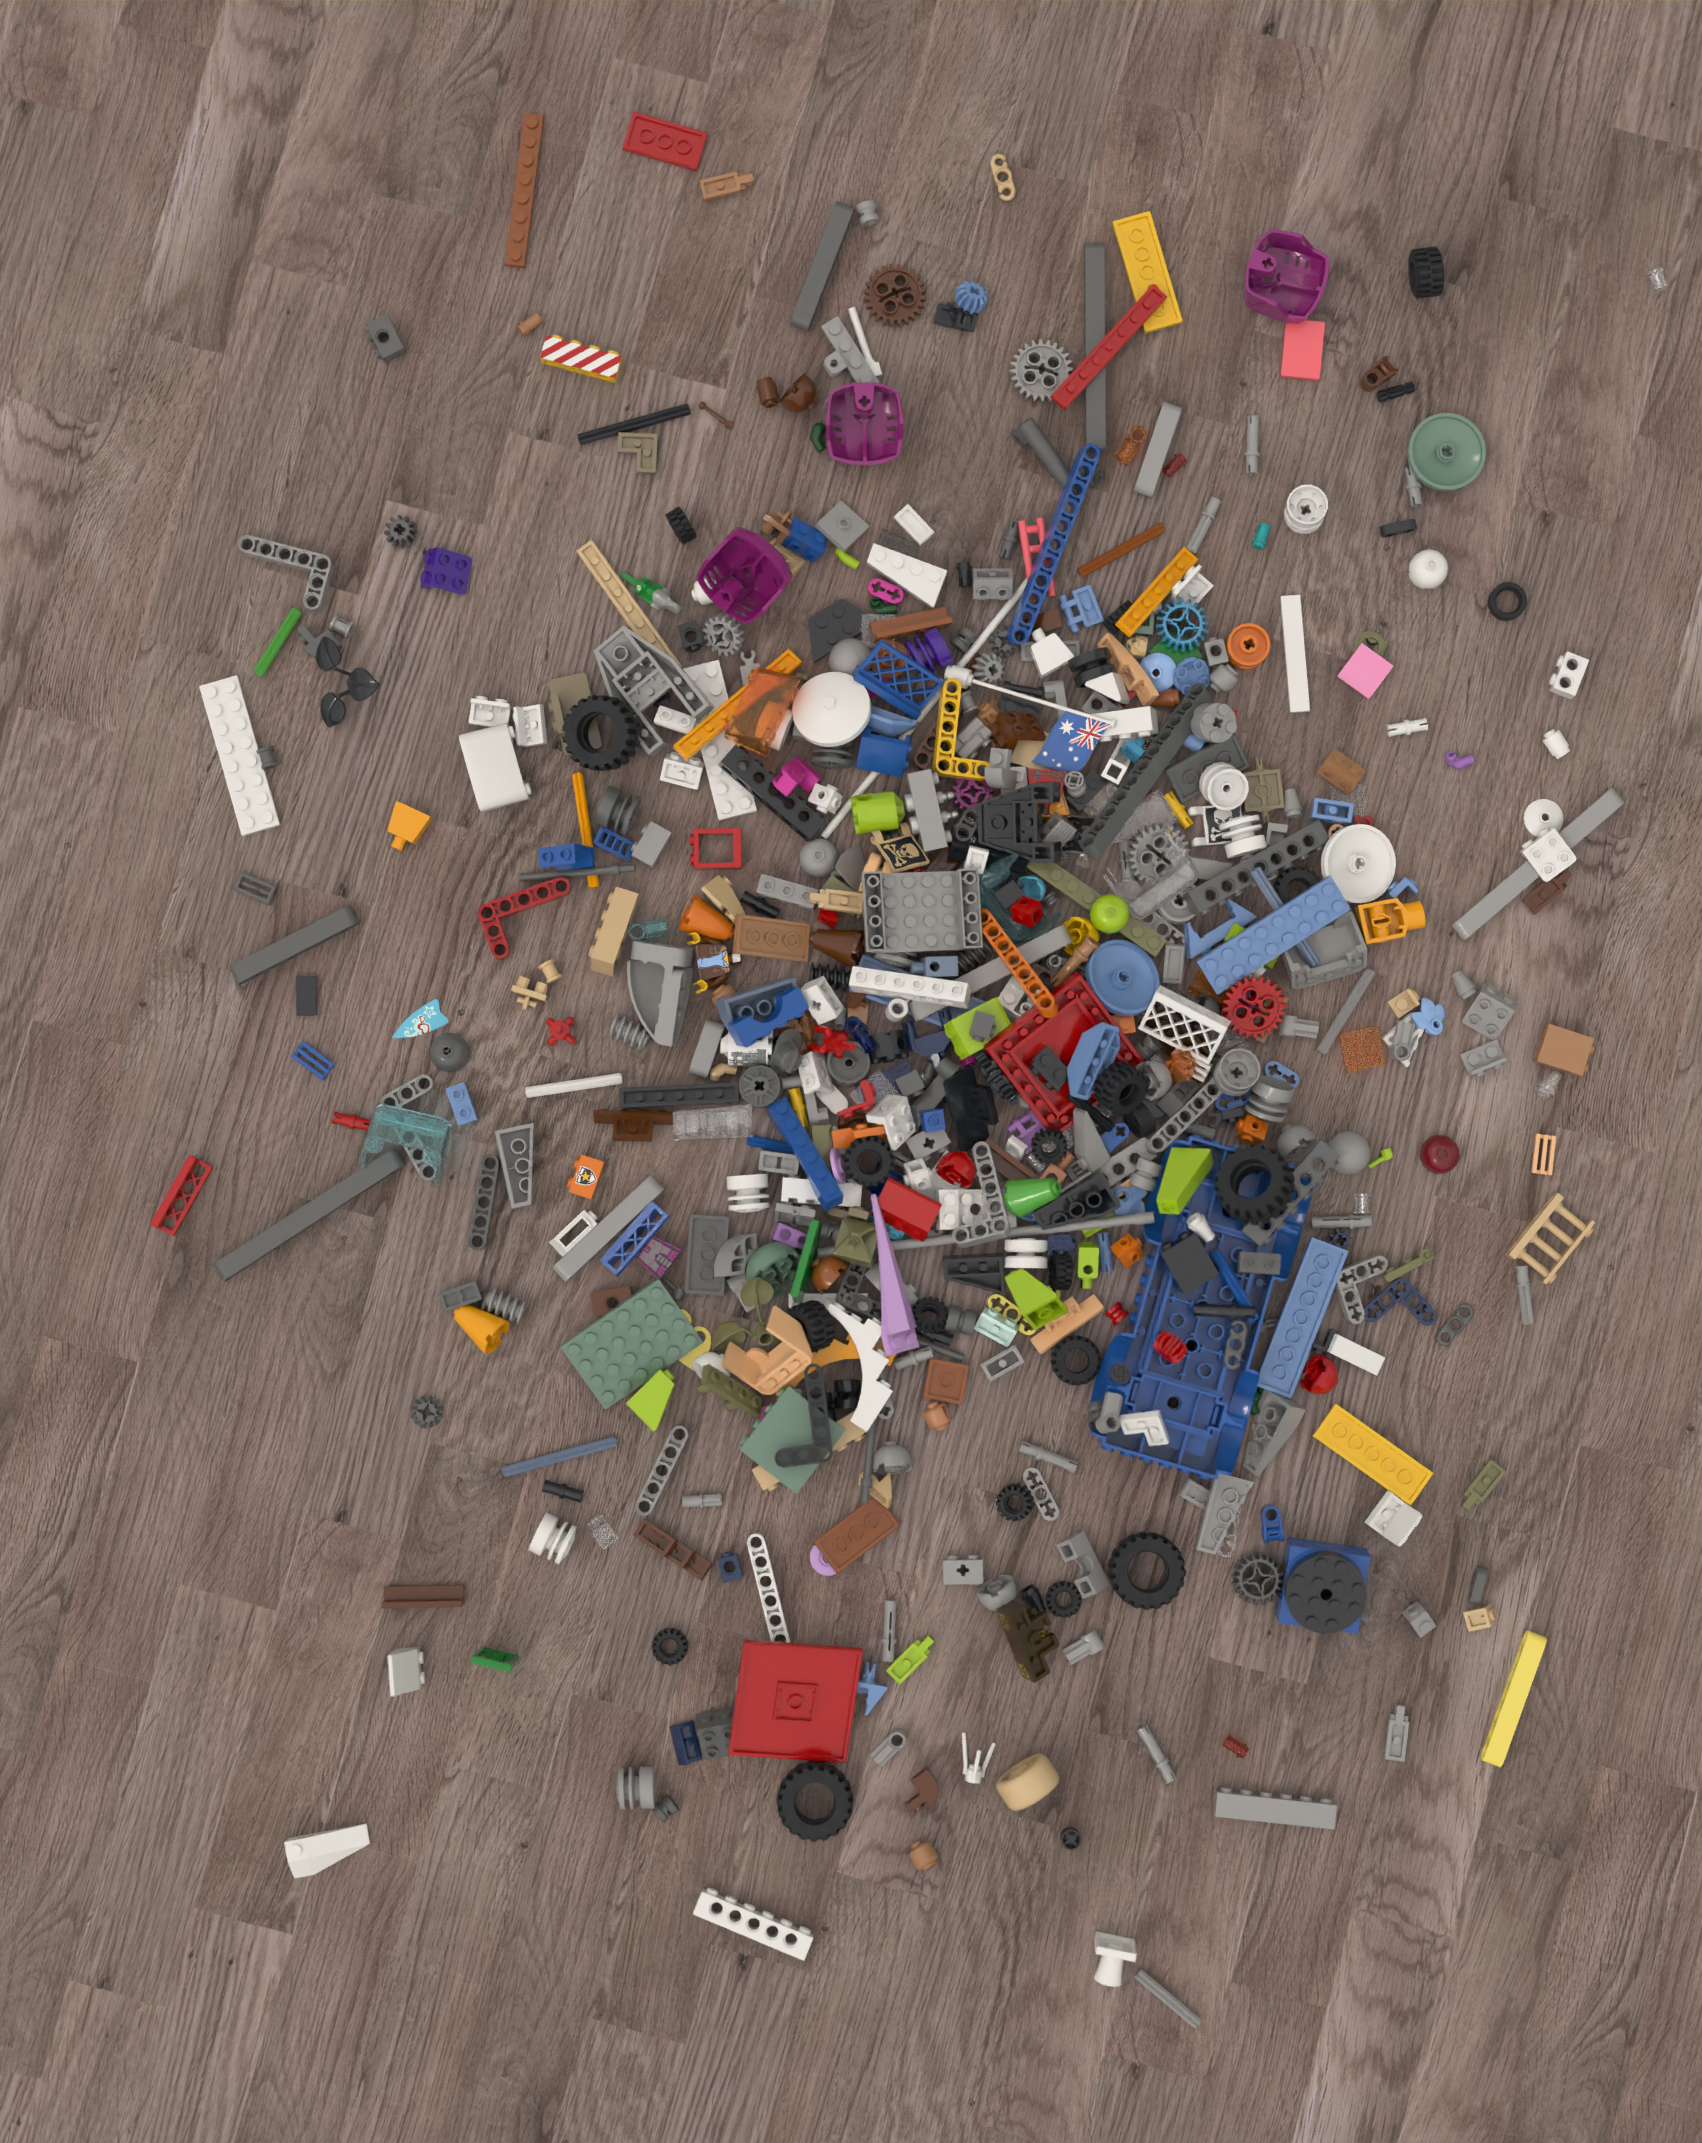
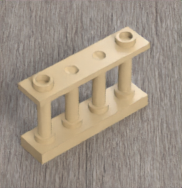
M1554 1193L1505 1254L1511 1260L1516 1258L1523 1259L1543 1276L1539 1281L1541 1284H1550L1557 1277V1270L1584 1236L1587 1238L1594 1230L1592 1226L1595 1222L1593 1220L1583 1223L1562 1206L1563 1203L1561 1201L1564 1197L1559 1193ZM1553 1211L1561 1214L1580 1230L1574 1239L1550 1221L1549 1216ZM1541 1227L1547 1228L1568 1245L1561 1255L1538 1237L1537 1231ZM1529 1242H1533L1555 1260L1549 1270L1525 1252V1246Z

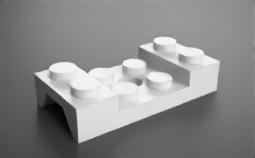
M982 1189L935 1190L937 1201L942 1204L938 1212L936 1230H954L958 1226L989 1219ZM987 1189L989 1194L996 1191V1189ZM1001 1189L1003 1198L1004 1193H1007V1189ZM972 1204L979 1206L980 1210L977 1215H973L970 1211ZM994 1205L991 1211L998 1212L1001 1205ZM1006 1206L1010 1227H1017L1016 1214H1011ZM1000 1223L996 1226V1229L1005 1228L1004 1223Z

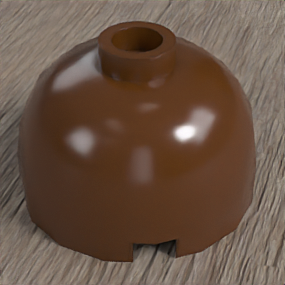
M803 374L793 383L790 390L784 393L779 402L790 412L799 413L805 409L809 411L816 404L814 401L817 395L816 385L809 376Z

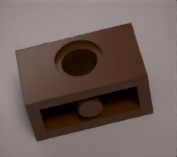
M631 1286L592 1292L591 1299L594 1316L602 1317L612 1310L608 1306L609 1298H617L620 1304L631 1297Z

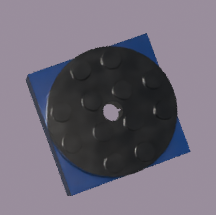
M1287 1537L1284 1562H1287L1283 1590H1279L1278 1593L1279 1597L1275 1611L1278 1623L1303 1626L1316 1633L1328 1634L1341 1631L1358 1634L1361 1613L1364 1610L1367 1598L1366 1582L1370 1564V1555L1367 1548ZM1323 1589L1331 1590L1324 1597L1320 1594Z

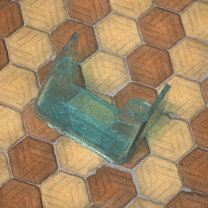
M1017 853L996 861L984 870L983 874H979L981 909H987L1014 945L1048 933L1062 915L1060 911L1047 917L1043 914V917L1033 929L1012 921L1011 905L1005 909L994 895L992 888L1009 877L1011 873L1010 867L1019 856Z
M380 1104L373 1111L364 1140L360 1168L364 1169L371 1154L379 1153L382 1151L385 1142L423 1150V1162L430 1167L436 1168L433 1185L437 1186L445 1170L452 1129L451 1123L445 1118Z

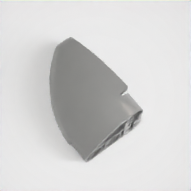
M633 941L631 960L627 962V977L630 997L641 1023L656 1043L671 1047L676 1046L692 985L694 969L690 968V966L692 965L694 949L669 944Z

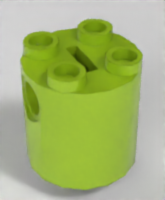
M893 790L850 797L856 835L872 833L874 830L882 832L899 829V824L905 816L903 801Z

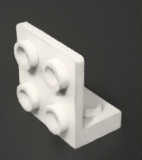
M887 1094L866 1115L868 1122L884 1124L891 1150L896 1151L915 1132V1123L906 1096Z

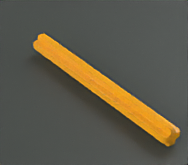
M577 772L572 774L582 845L593 847L583 774ZM598 875L587 876L589 888L599 887Z

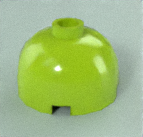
M1106 894L1094 901L1089 915L1091 923L1097 930L1106 934L1119 932L1125 927L1129 920L1130 912L1124 899L1118 895Z

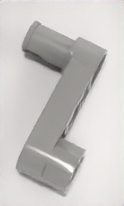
M1063 679L1043 682L1045 699L1054 698L1055 704L1067 707ZM1056 708L1058 720L1065 711Z
M800 1074L781 1077L784 1090L800 1086L803 1088ZM814 1092L809 1095L805 1094L810 1127L813 1125L830 1124L827 1107L817 1108Z

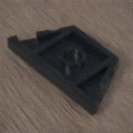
M843 599L838 600L808 619L813 662L816 663L830 654L834 645L839 641L855 638L870 628V622L877 620Z

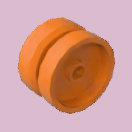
M1252 623L1241 624L1233 629L1225 643L1229 663L1235 668L1244 671L1260 666L1268 655L1271 645L1266 631L1259 625Z

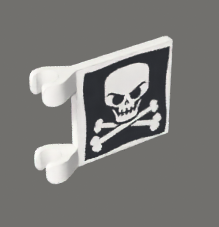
M1213 805L1190 807L1188 809V816L1202 815L1205 837L1191 840L1192 847L1232 842L1231 838L1222 839V835L1228 833L1229 830L1220 831L1219 826L1230 819L1242 816L1241 805L1227 811L1217 809Z

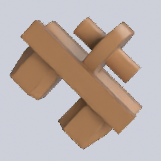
M788 510L783 514L781 511H778L777 517L771 513L766 514L763 518L765 522L761 530L771 535L775 528L778 529L781 533L776 540L782 544V541L789 535L792 512Z

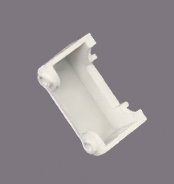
M509 723L459 735L460 745L481 812L529 800V795L532 794L530 784L525 783L522 779L512 744L513 738L516 735L513 726H509Z

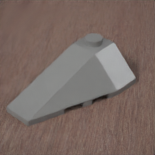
M1264 1389L1258 1402L1260 1413L1256 1416L1255 1424L1252 1423V1439L1247 1445L1243 1467L1255 1476H1259L1288 1440L1298 1427L1306 1411L1295 1401Z

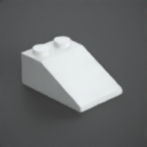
M420 1647L398 1648L388 1655L391 1696L419 1690L423 1687L422 1684H425V1672H421V1664H424V1654L420 1652Z

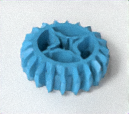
M1180 598L1179 605H1177L1174 599L1172 600L1173 607L1168 603L1165 605L1168 611L1160 610L1164 617H1157V620L1162 622V624H1156V628H1162L1157 635L1161 636L1164 634L1165 637L1161 639V642L1163 643L1168 640V648L1171 647L1172 643L1175 644L1174 651H1177L1178 646H1181V651L1185 652L1186 645H1188L1189 650H1193L1192 643L1198 647L1200 643L1197 639L1205 640L1201 633L1208 634V630L1203 628V626H1209V622H1203L1204 619L1208 618V615L1204 614L1201 616L1200 613L1204 611V608L1202 607L1197 610L1198 602L1192 607L1190 606L1191 599H1188L1187 604H1184V599ZM1184 609L1180 618H1168L1174 611ZM1189 611L1196 616L1199 626L1189 621ZM1184 616H1186L1185 624H1188V627H1184L1181 634H1179L1180 626H1177V623H1181ZM1166 624L1173 626L1177 630L1176 639L1168 633ZM1185 632H1197L1193 638L1181 641Z

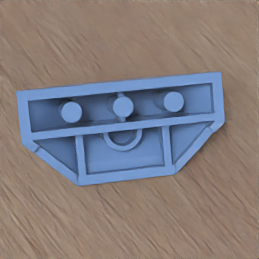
M871 705V715L866 726L872 727L871 731L878 733L877 735L895 739L919 727L920 723Z
M1102 1022L1082 1033L1067 1067L1071 1096L1088 1100L1090 1095L1094 1093L1095 1083L1098 1081L1099 1075L1114 1062L1120 1049L1119 1027Z

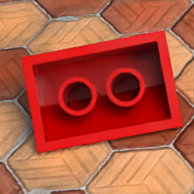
M888 1178L878 1198L884 1222L894 1229L902 1231L922 1242L927 1237L942 1206L939 1202L891 1178Z

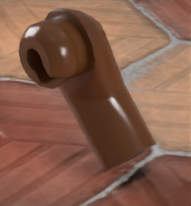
M854 1112L855 1115L847 1119H843V1116L839 1117L837 1121L838 1128H848V1125L853 1121L864 1123L865 1113Z

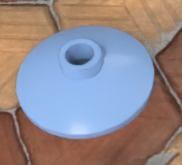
M1153 653L1141 661L1140 666L1158 692H1163L1174 684L1173 675L1176 665L1169 656L1163 653ZM1155 669L1160 671V675L1157 677L1153 675Z

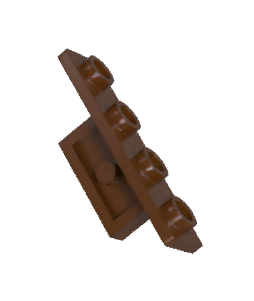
M600 1109L593 1112L594 1123L613 1124V1141L652 1142L653 1125H673V1113L665 1110L653 1112L647 1110L628 1111L621 1109L614 1111Z

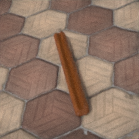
M1158 523L1080 566L1078 568L1079 575L1084 578L1165 532L1163 524Z

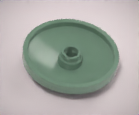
M1439 413L1426 418L1415 428L1408 442L1407 458L1413 474L1421 483L1438 491H1456L1469 485L1479 475L1486 459V446L1481 432L1470 420L1454 413Z

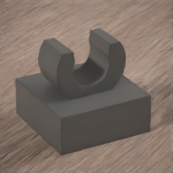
M1077 1157L1073 1159L1065 1170L1072 1182L1089 1172L1088 1170H1083L1078 1165Z

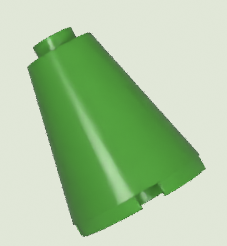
M1053 1178L1011 1179L1004 1185V1188L1007 1187V1193H1004V1200L1009 1212L1016 1214V1218H1021L1058 1198L1061 1192V1185Z

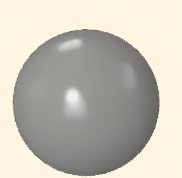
M847 638L839 641L834 645L829 655V665L832 672H842L853 676L854 669L860 666L869 655L870 650L866 644L858 639ZM869 663L865 669L870 670L872 663Z
M1341 1132L1335 1135L1328 1144L1329 1147L1340 1155L1337 1159L1339 1163L1334 1170L1341 1174H1356L1363 1170L1369 1162V1144L1363 1136L1356 1132Z

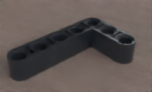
M810 1364L805 1369L813 1445L780 1449L775 1455V1462L780 1467L824 1463L832 1458L833 1449L823 1371L817 1364ZM811 1367H816L819 1370L817 1378H810L808 1376V1370ZM814 1387L820 1388L822 1391L821 1397L813 1398L810 1394L811 1389ZM816 1407H821L825 1413L822 1418L814 1417L813 1410ZM819 1427L825 1428L827 1430L826 1437L818 1438L815 1434L816 1429ZM826 1447L829 1450L830 1454L827 1458H821L818 1455L820 1448ZM801 1450H806L809 1452L810 1457L808 1460L802 1461L799 1459L798 1453ZM782 1452L787 1453L790 1457V1460L785 1464L778 1460V1455Z

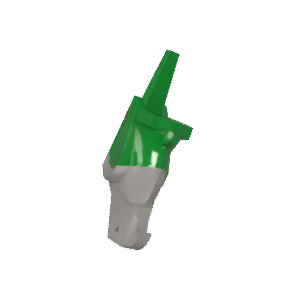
M622 572L621 577L636 588L634 592L657 610L667 609L676 615L680 613L683 607L670 599L668 589L649 581V578L646 576L639 581Z

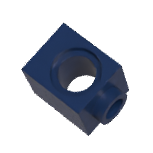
M732 1551L721 1553V1557L717 1561L723 1583L743 1578L738 1554H733ZM726 1561L734 1562L735 1569L733 1571H727L724 1568Z

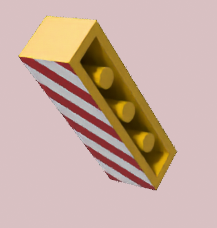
M546 335L540 356L541 362L544 364L616 384L623 363L622 356H619L618 352L608 350V352L601 351V348L594 345L589 347L583 346L581 342L576 340L565 341L557 335H552V337Z

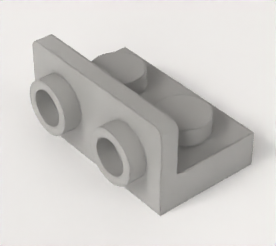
M1497 1039L1459 1055L1468 1077L1474 1075L1475 1078L1486 1074L1485 1070L1491 1067L1493 1071L1503 1067V1062L1508 1061L1507 1057L1503 1056Z

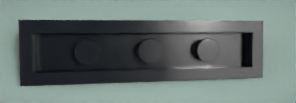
M952 839V842H949L948 859L964 862L970 845L989 850L985 867L1021 875L1025 874L1029 862L1028 859L975 843Z

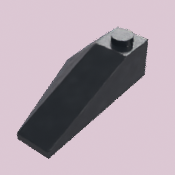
M1098 1169L1032 1214L1041 1229L1047 1230L1074 1222L1104 1217L1120 1208L1121 1204L1101 1169Z

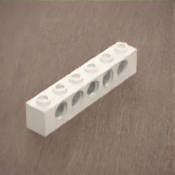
M856 966L852 967L849 986L853 992L968 1009L972 991L969 984L964 982Z
M713 1888L702 1889L693 1915L798 1959L805 1960L814 1935L810 1929L803 1926L797 1928L792 1925L791 1921L784 1918L781 1920L773 1918L774 1915L768 1911L759 1912L751 1904L744 1903L742 1905L732 1896L726 1895V1897L718 1895L719 1892ZM718 1902L722 1905L723 1909L721 1911H714L712 1904ZM733 1910H737L741 1913V1917L733 1919L730 1913ZM751 1918H757L760 1924L757 1927H752L748 1921ZM769 1926H776L778 1932L771 1935L768 1933L767 1928ZM792 1933L796 1935L797 1939L794 1942H788L785 1937Z

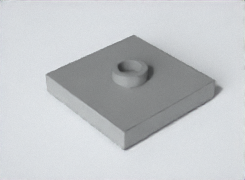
M843 501L835 505L815 525L843 553L870 527Z

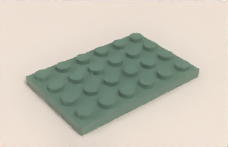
M657 1278L562 1343L560 1348L606 1410L651 1379L660 1369L664 1370L702 1344L703 1340L660 1279Z

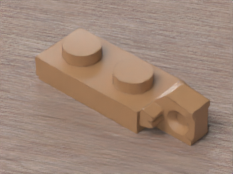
M737 171L699 181L704 201L745 191L747 186L755 184L752 173L742 175V172L737 173Z

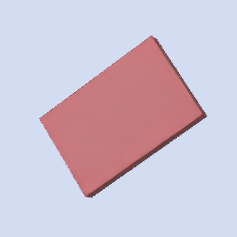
M1305 320L1299 324L1285 323L1280 377L1319 381L1325 322Z

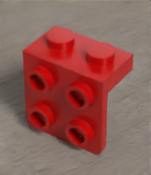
M868 1080L861 1081L860 1085L866 1101L837 1112L838 1117L843 1116V1119L854 1116V1112L861 1109L862 1112L873 1109V1104H876L873 1096L876 1095L873 1082L868 1083Z

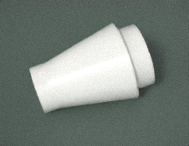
M1197 1212L1188 1218L1186 1222L1188 1228L1205 1242H1209L1214 1238L1215 1234L1212 1232L1204 1215Z

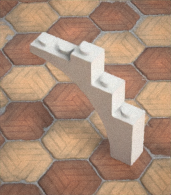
M830 1303L827 1309L848 1331L859 1354L862 1369V1387L857 1408L850 1421L867 1432L893 1392L890 1390L891 1385L884 1380L876 1381L889 1361L886 1358L885 1352L878 1348L876 1351L873 1350L874 1345L881 1336V1321L873 1317L872 1320L868 1318L865 1324H862V1319L852 1313L850 1316L844 1312L845 1308L840 1304L835 1303L832 1305Z

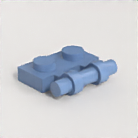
M1091 585L1072 591L1071 593L1074 598L1068 601L1066 594L1059 597L1061 610L1065 612L1067 617L1066 623L1071 628L1073 634L1080 631L1078 623L1083 622L1085 629L1103 623L1104 619ZM1077 606L1080 615L1075 617L1071 607Z

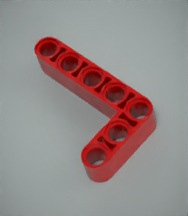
M558 877L485 903L479 907L478 916L493 956L499 960H505L511 952L500 920L569 895L572 888L566 878ZM560 882L567 884V889L563 892L557 890V885ZM541 889L548 890L546 898H539L538 893ZM524 895L530 897L527 905L520 904V898ZM504 902L511 903V909L507 912L501 910ZM488 908L492 909V916L484 918L483 911ZM492 927L499 928V934L495 937L489 935ZM500 945L506 947L503 955L496 954V948Z

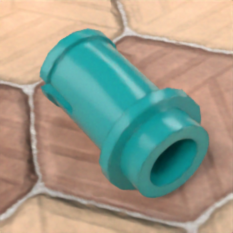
M1259 523L1256 536L1252 539V546L1254 548L1262 550L1267 546L1266 540L1271 529L1270 525Z

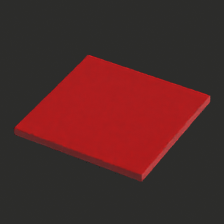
M744 1639L728 1755L846 1763L863 1649Z

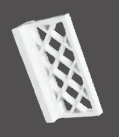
M1160 985L1138 1029L1209 1065L1231 1021ZM1156 1001L1163 1004L1166 1011L1156 1013L1154 1008ZM1171 1013H1181L1184 1020L1174 1023ZM1168 1015L1171 1024L1161 1026L1158 1017ZM1155 1019L1157 1028L1151 1029L1145 1026L1147 1020ZM1189 1022H1199L1201 1029L1192 1031ZM1185 1023L1188 1033L1179 1035L1176 1026ZM1172 1027L1175 1037L1169 1038L1165 1036L1163 1029ZM1214 1030L1220 1033L1217 1039L1210 1040L1207 1031ZM1203 1032L1206 1042L1197 1044L1193 1035ZM1190 1036L1193 1046H1184L1181 1038ZM1208 1045L1210 1050L1209 1057L1200 1054L1199 1047Z

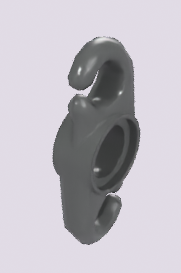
M1467 1303L1461 1304L1460 1308L1468 1309L1469 1314L1462 1316L1461 1310L1457 1309L1455 1314L1450 1316L1439 1329L1436 1340L1440 1345H1450L1449 1341L1442 1340L1441 1335L1443 1333H1447L1452 1341L1458 1333L1464 1330L1473 1317L1474 1310L1471 1305ZM1453 1319H1457L1460 1322V1328L1456 1331L1450 1328V1322Z
M1240 1319L1231 1322V1326L1234 1327L1240 1324L1243 1329L1241 1332H1236L1234 1328L1230 1329L1223 1358L1225 1366L1232 1370L1237 1369L1240 1363L1230 1364L1228 1359L1234 1356L1238 1361L1241 1360V1353L1245 1348L1248 1331L1246 1322ZM1234 1338L1241 1341V1347L1238 1350H1233L1230 1347V1341Z

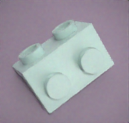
M985 1307L974 1329L1008 1348L1020 1326L1012 1318H1005L999 1315L1000 1313L996 1309Z

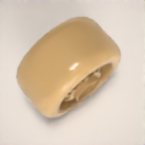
M1038 1753L1023 1759L1007 1770L998 1779L996 1788L1006 1805L1013 1811H1019L1033 1805L1050 1793L1058 1784L1059 1775L1048 1757Z

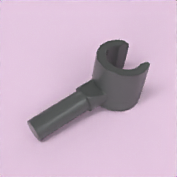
M664 1276L661 1280L674 1290L671 1296L682 1300L685 1294L684 1290L677 1287Z

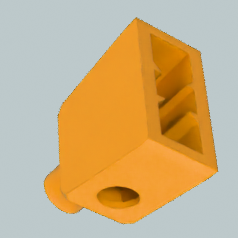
M396 801L388 827V832L395 836L391 847L402 851L406 841L415 845L431 823L432 818Z

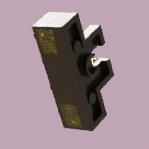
M1014 1600L996 1609L1022 1677L1036 1683L1050 1673L1044 1656L1060 1646L1056 1635L1052 1632L1048 1633V1630L1043 1628L1045 1625L1049 1626L1051 1624L1047 1612L1042 1610L1038 1613L1035 1606L1026 1611L1024 1605Z

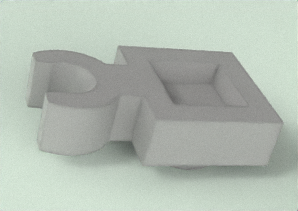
M751 650L752 656L749 659H746L744 652H741V660L745 663L744 666H740L743 686L761 672L759 663L753 664L756 658L754 650Z

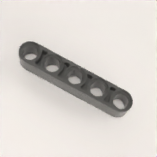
M492 1154L485 1155L480 1166L468 1244L474 1250L485 1249L489 1240L501 1167L500 1159ZM489 1158H494L496 1161V1165L492 1169L486 1166V1161ZM487 1177H490L493 1181L490 1188L483 1186V1180ZM483 1197H487L490 1201L489 1206L486 1208L480 1206V1199ZM480 1216L486 1219V1225L482 1228L476 1224ZM476 1236H481L483 1239V1244L480 1247H476L473 1244Z

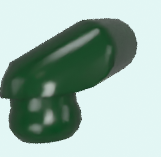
M824 423L814 424L810 434V440L818 453L826 449L821 440L822 433L826 431Z

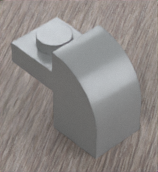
M991 748L989 767H985V779L989 787L1015 790L1017 771L1010 770L1012 750Z

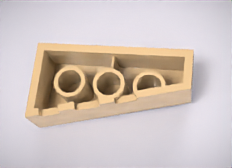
M619 887L615 888L614 893L610 892L607 901L610 904L609 908L603 911L601 921L604 922L601 928H597L595 934L597 941L595 946L591 945L588 955L591 957V970L614 977L615 960L619 961L622 950L621 943H624L626 940L627 926L631 924L638 903V893Z

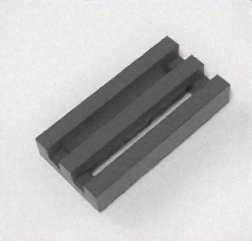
M240 872L233 890L270 905L278 887ZM245 877L271 888L270 892L242 881V878ZM239 885L251 888L268 897L267 899L239 888Z

